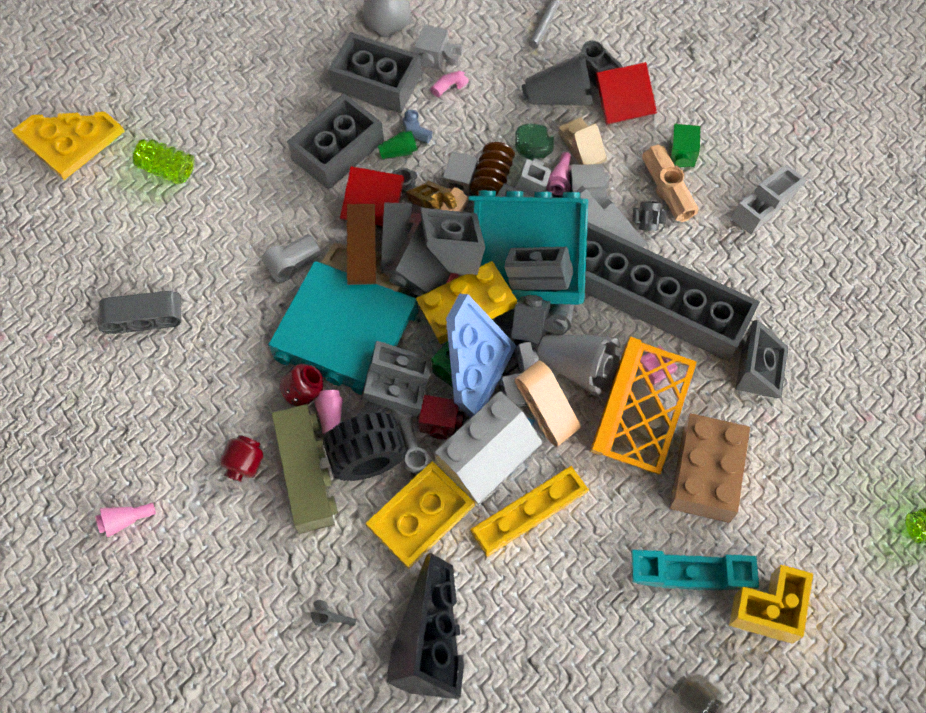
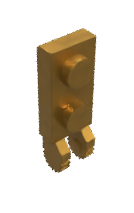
M431 181L406 191L409 202L421 208L441 210V207L444 205L443 202L449 209L457 207L452 192Z

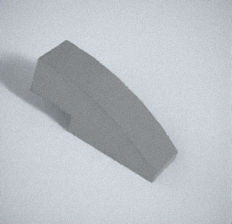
M785 165L761 182L754 193L741 201L730 219L752 235L771 219L805 185L807 180Z
M583 185L575 191L580 192V198L588 199L589 223L641 247L647 245V242L611 200L607 199L602 205H599Z

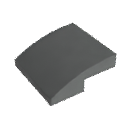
M376 341L361 400L418 417L422 409L425 386L429 380L432 358Z

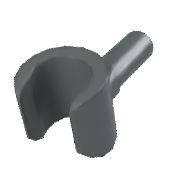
M317 600L313 603L315 610L319 612H310L315 625L324 626L331 621L355 626V618L329 611L327 602Z

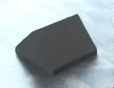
M759 320L752 321L743 338L736 390L773 398H782L788 346Z

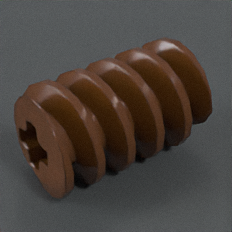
M490 142L482 148V154L479 157V163L476 166V172L470 184V190L474 196H478L479 191H496L497 196L503 185L507 183V176L510 174V167L513 165L512 159L515 158V152L509 145L502 142Z

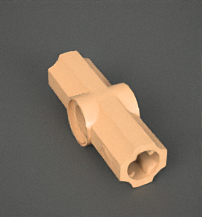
M659 144L651 146L643 153L642 159L657 185V195L666 201L676 221H681L682 223L690 220L698 213L699 208L683 181V171L673 164L664 146Z

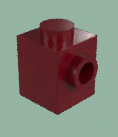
M424 395L419 418L420 433L430 434L431 437L445 440L447 437L450 438L456 433V429H460L463 426L465 412L460 411V407L454 403V399Z

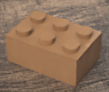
M692 413L689 414L683 426L669 509L727 523L733 520L739 509L750 426Z

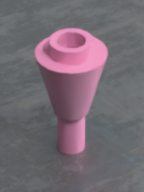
M568 152L561 153L559 163L549 176L546 189L554 195H563V192H570L571 190L569 172L571 155Z
M149 503L135 508H100L101 514L96 515L95 518L100 534L106 532L107 537H110L135 523L136 520L155 515L156 512L154 504Z

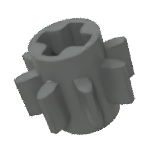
M640 201V208H633L632 221L639 223V230L658 231L659 223L666 224L667 211L661 209V202Z

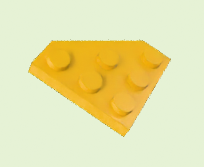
M105 111L94 112V115L80 116L79 113H60L57 117L45 118L42 114L31 115L11 130L20 142L63 180L125 132L122 125Z

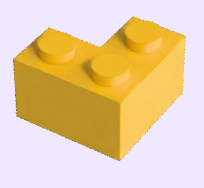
M780 565L771 573L768 593L742 587L734 595L729 626L791 644L797 642L804 637L814 573Z

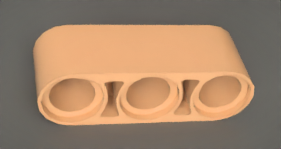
M538 360L514 379L517 388L543 434L554 446L558 447L581 428L557 380L544 362Z

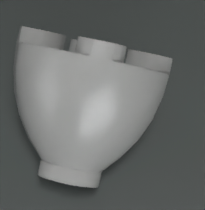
M365 0L363 5L364 21L370 29L378 32V35L388 37L411 23L410 3L408 0Z

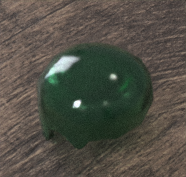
M529 123L517 127L515 131V149L519 155L528 160H533V158L542 160L552 154L554 135H551V138L549 137L546 126Z

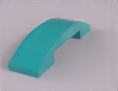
M632 549L631 551L632 583L685 590L759 588L757 556L726 554L723 557L667 555L664 554V551Z

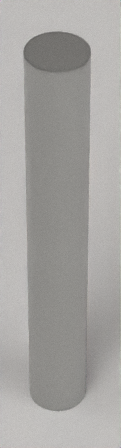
M562 0L550 1L529 42L532 48H538Z

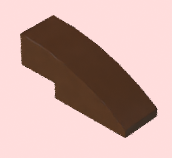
M347 204V285L376 284L375 204Z

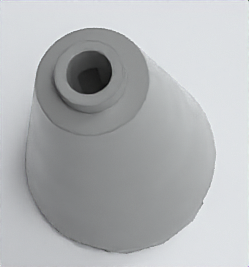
M546 334L540 344H536L535 349L539 360L548 367L593 394L603 395L605 392L602 391V388L604 386H611L620 361V356L615 355V347H621L619 340L611 336Z

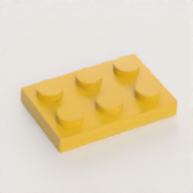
M493 261L481 266L478 275H462L416 298L440 345L448 341L446 318L459 294H468L491 319L515 308V305L518 303Z
M432 461L365 524L409 570L475 506V502Z

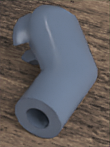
M407 110L405 117L402 118L405 132L412 131L414 139L430 143L433 131L420 127L417 120L419 117L417 111Z

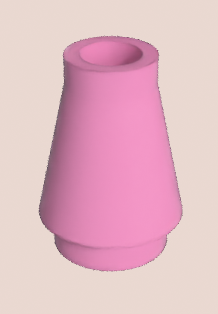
M338 390L320 391L316 397L317 399L314 400L322 427V434L324 435L340 424L343 398L340 397V391Z

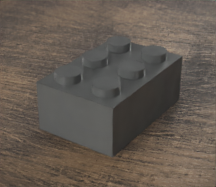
M351 32L328 69L332 90L402 113L422 76L420 55Z
M344 93L290 138L287 143L292 161L329 190L350 172L351 166H357L379 144H382L384 136L382 122Z

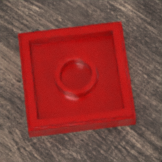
M646 62L595 74L606 125L657 113Z
M351 166L340 219L347 221V204H375V227L383 228L384 202L399 203L404 176Z

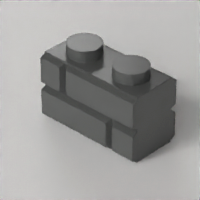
M510 248L505 261V270L507 277H509L511 290H551L557 292L568 289L573 275L568 248Z

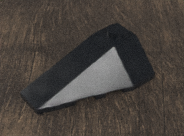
M432 553L426 554L392 646L386 683L409 694L458 699L461 698L464 661L463 655H458L456 636L461 634L460 625L454 622L453 606L457 603L453 565Z

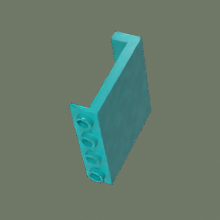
M479 191L478 196H469V200L474 201V213L477 214L485 244L480 267L493 261L510 290L509 277H507L505 270V261L510 248H568L569 260H571L573 267L569 288L557 292L551 290H511L517 302L522 296L537 295L545 301H550V304L580 305L584 303L588 199L580 198V192H563V198H552V192H534V197H523V191H506V197H496V191Z
M314 261L268 346L274 360L283 365H289L290 363L295 366L298 364L313 366L329 383L336 386L343 384L350 387L356 394L362 396L376 341L397 347L409 320L414 321L418 314V303L416 298L378 284L347 285L346 272Z

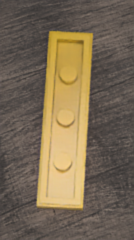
M571 465L470 529V532L486 557L587 494L589 489Z

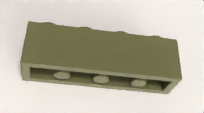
M307 404L273 412L272 417L295 528L299 534L335 525L333 515L338 514L335 497H329L327 486H331L332 482L329 469H323L321 459L326 458L322 440H316L315 431L320 430L316 413L310 414Z

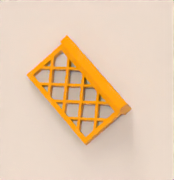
M630 336L625 343L589 452L661 475L697 361L642 343V340ZM643 351L655 355L660 366L645 372L640 362ZM662 358H665V359H668V360H671V361H669V362H667V363H664V361H663ZM675 362L688 366L685 377L676 382L673 381L667 369V366ZM637 369H639L641 375L635 378ZM662 369L670 385L655 391L648 375ZM643 378L651 394L636 400L631 387L634 382ZM682 383V386H681V389H680V392H679V390H678V388H677L676 385ZM672 388L677 398L676 405L665 410L657 394ZM628 396H629L630 399H631V401H632V403L626 405V402H627V399H628ZM653 397L661 413L646 420L639 403ZM634 406L642 422L627 429L622 419V414L624 410ZM673 411V414H672V417H671V420H670L669 417H668V415H667V413ZM663 416L668 429L665 435L656 439L648 422ZM620 424L623 431L616 434L618 426ZM644 425L652 441L637 448L629 432ZM625 434L633 450L624 455L611 451L614 439ZM664 439L662 448H660L658 441ZM654 444L659 454L656 466L644 463L639 450ZM635 453L638 460L627 456Z

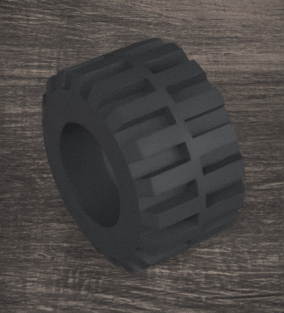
M369 413L355 416L336 425L323 437V445L334 478L343 481L363 480L380 475L399 464L407 454L397 421L391 414Z

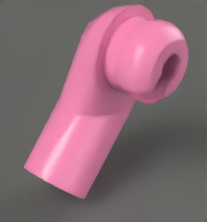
M460 70L443 75L430 90L434 96L440 97L454 83L458 89L463 88L468 83V78Z

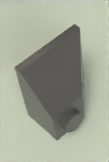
M421 208L420 215L426 246L449 272L460 275H478L485 244L477 214Z

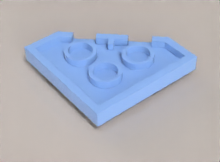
M459 294L446 318L454 403L472 418L489 402L516 345L468 294Z

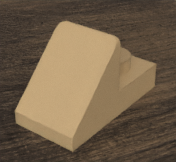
M582 117L559 126L558 134L579 165L601 164L607 160L596 124L587 126Z

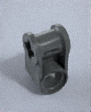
M588 41L583 44L581 53H585L589 79L598 89L595 78L596 73L623 66L601 43Z

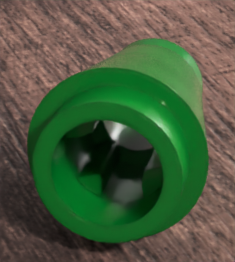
M403 130L378 145L383 160L413 155L412 152L418 151L412 131L405 132Z

